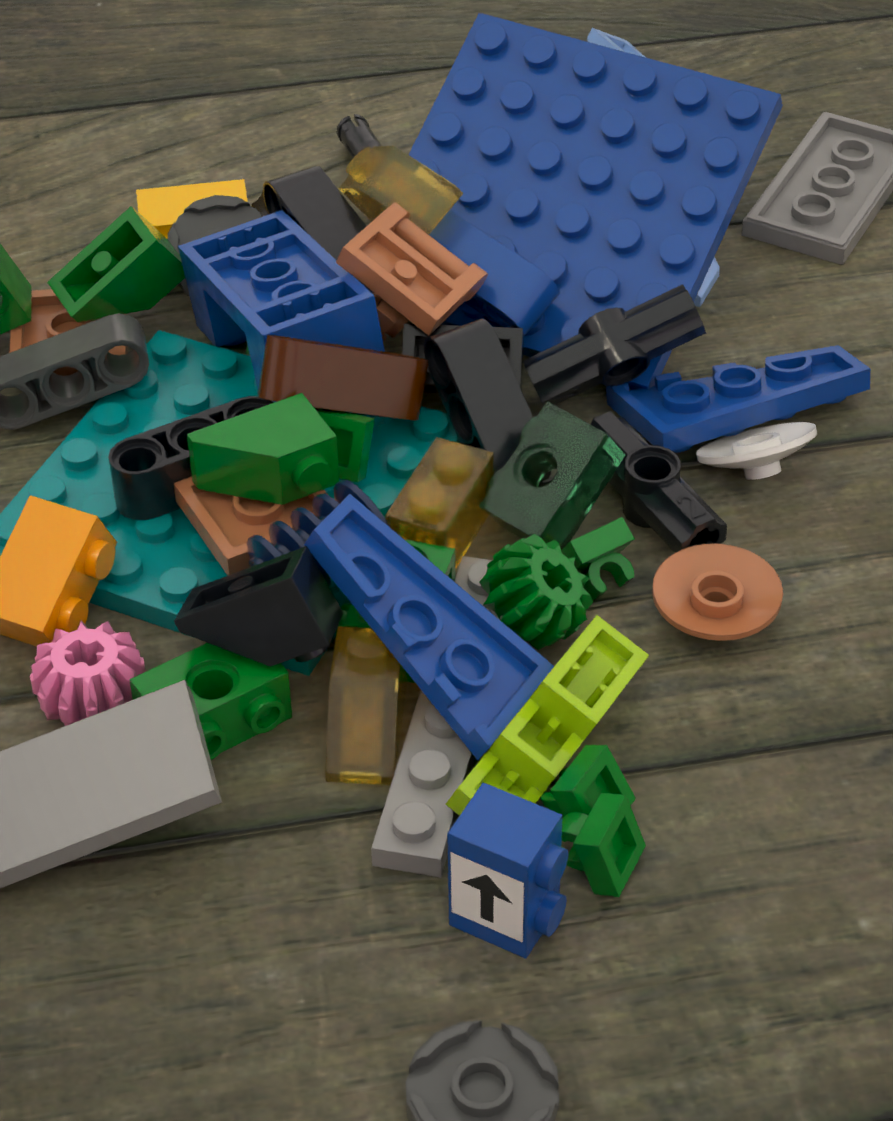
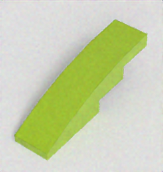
M596 615L445 805L460 816L483 782L536 804L649 657V654Z

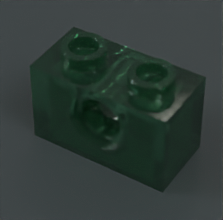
M547 401L538 416L530 419L523 428L519 445L505 467L498 470L490 479L486 488L485 498L479 507L501 527L520 538H528L536 534L545 543L556 540L562 550L579 529L622 462L625 454L607 433ZM557 469L554 479L547 485L539 487L541 478L548 471Z

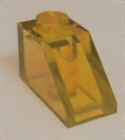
M374 146L373 148L366 147L361 150L348 164L346 172L349 176L338 188L371 222L391 204L397 202L410 212L409 220L427 234L431 233L463 195V192L456 185L396 146Z
M339 626L337 628L330 672L325 768L326 782L391 785L395 774L407 677L405 669L372 628Z

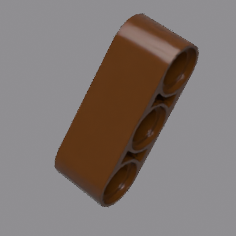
M267 335L257 397L277 402L303 393L314 408L419 420L429 360L392 352Z

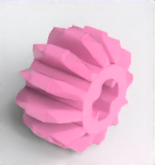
M81 620L76 631L69 633L55 629L51 643L37 645V655L35 663L31 665L32 673L30 674L33 694L37 695L40 708L45 713L47 720L61 719V722L67 726L133 700L129 679L146 672L144 658L140 657L139 650L136 649V644L132 641L130 632L115 633L108 621L96 629H88Z

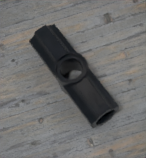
M682 284L628 311L617 307L600 311L589 317L580 326L578 335L522 362L546 410L601 383L605 386L613 387L630 382L646 371L651 359L706 334V331L688 290Z
M611 411L593 418L586 431L580 434L579 451L623 497V513L627 520L637 526L652 528L675 553L687 547L700 544H721L726 540L727 524L680 477V459L674 452L661 446L649 445L624 418H617Z

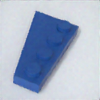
M839 345L766 357L765 368L759 369L747 365H736L735 362L712 366L713 376L682 381L679 372L655 375V386H652L649 390L643 388L629 390L628 383L613 387L606 386L607 405L624 418L652 445L668 448L672 452L678 453L687 451L693 445L720 436H734L742 433L746 428L771 420L788 419L793 417L796 412L822 404L839 403L847 396L869 390L871 368Z
M351 494L313 530L304 543L310 553L477 760L491 747L554 668L553 664Z

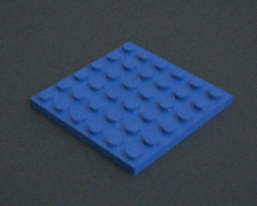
M478 13L379 215L391 204L397 202L410 212L409 220L417 225L434 204H441L544 271L555 282L560 290V294L524 336L523 355L532 357L578 335L580 326L589 317L600 311L616 307L628 311L682 284L688 290L693 302L695 301L782 109L781 94ZM464 302L441 324L462 326L483 318L492 327H500ZM672 350L651 359L650 365L645 372L632 381L627 382L629 389L643 388L649 390L652 386H655V375L662 374Z

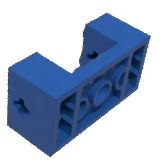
M283 210L178 246L197 327L216 347L223 345L234 346L247 341L257 389L259 388L267 335L385 351L374 294L351 273H348L336 263V259Z

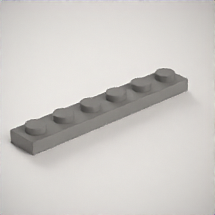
M462 556L455 583L483 605L489 594L482 588L479 581L486 574L487 564L492 560ZM487 609V610L490 611L494 616H496V617L498 618V616L496 615L495 611H492V610H490V609ZM420 690L371 847L372 866L441 878L448 856L447 833L459 817L457 813L445 804L471 772L475 756L422 690Z

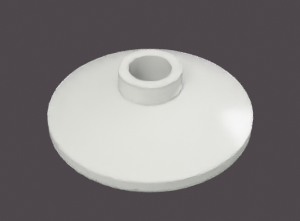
M792 422L743 431L740 434L726 436L702 446L696 452L697 460L700 463L714 467L743 468L745 477L748 480L770 477L782 471L779 460L793 454L816 437L817 429L813 423Z

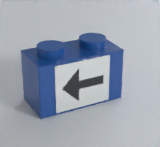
M483 782L447 833L449 925L527 959L542 934L550 937L559 926L567 903L566 896L560 894V879L568 861V850L562 847L563 815Z

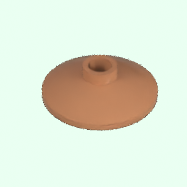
M700 544L687 547L672 554L659 566L653 579L652 594L659 613L669 624L678 630L702 639L727 641L749 637L769 626L780 611L783 587L774 568L755 553L727 544Z

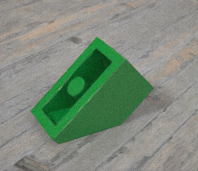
M130 206L47 283L69 315L77 322H82L118 313L127 314L150 310L185 279L181 257L169 240Z
M303 393L187 434L192 481L197 489L284 505L332 487L339 482L337 436Z

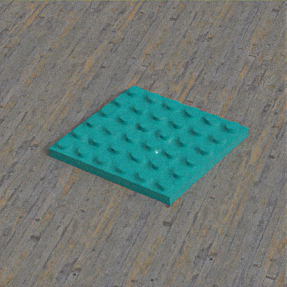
M158 330L146 344L149 367L144 378L131 387L100 398L0 513V556L30 495L96 515L117 541V544L115 546V560L112 569L104 579L99 580L89 603L181 633L174 620L193 588L228 575L181 509L148 520H132L118 512L114 498L108 458L109 453L116 443L128 437L239 398L257 396L258 389L250 356ZM421 406L419 420L353 413L375 418L366 478L358 483H352L370 497L386 519L388 526L403 538L463 448L448 414ZM335 485L327 489H324L325 492L332 498H334L333 489ZM331 579L332 585L329 587L339 606L341 607L343 603L352 604ZM334 634V636H333V638H332V640H331V643L333 642V640H334L335 637H336L335 634ZM324 653L306 662H296L293 658L281 664L286 669L310 676Z

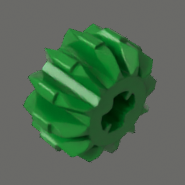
M536 534L517 540L512 545L507 544L495 553L493 560L487 564L486 574L479 581L482 588L489 594L483 606L495 611L500 621L525 642L529 641L537 650L545 646H552L560 639L565 640L578 631L580 625L587 620L586 610L593 603V600L584 589L589 578L579 573L574 566L575 556L567 558L562 554L560 545L556 540L545 543Z

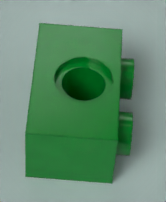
M205 643L129 679L133 700L185 680L194 696L211 760L220 753L258 734L269 732L280 723L292 718L289 672L281 663L269 667L210 643Z

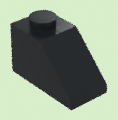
M305 546L193 588L178 612L174 623L183 634L271 667L293 658L296 662H306L324 653L331 645V640L342 618L343 611L308 547Z

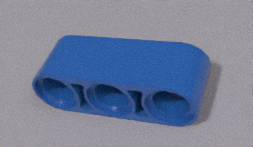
M434 204L417 224L418 227L468 266L475 263L488 273L485 282L477 293L464 303L500 327L523 328L525 336L560 294V290L555 282L544 271L441 204Z

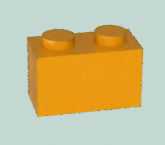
M31 495L29 496L0 556V635L37 647V645L42 643H51L55 629L70 633L78 629L81 620L86 624L89 612L88 604L99 580L104 579L112 569L115 560V546L117 544V541L98 516Z

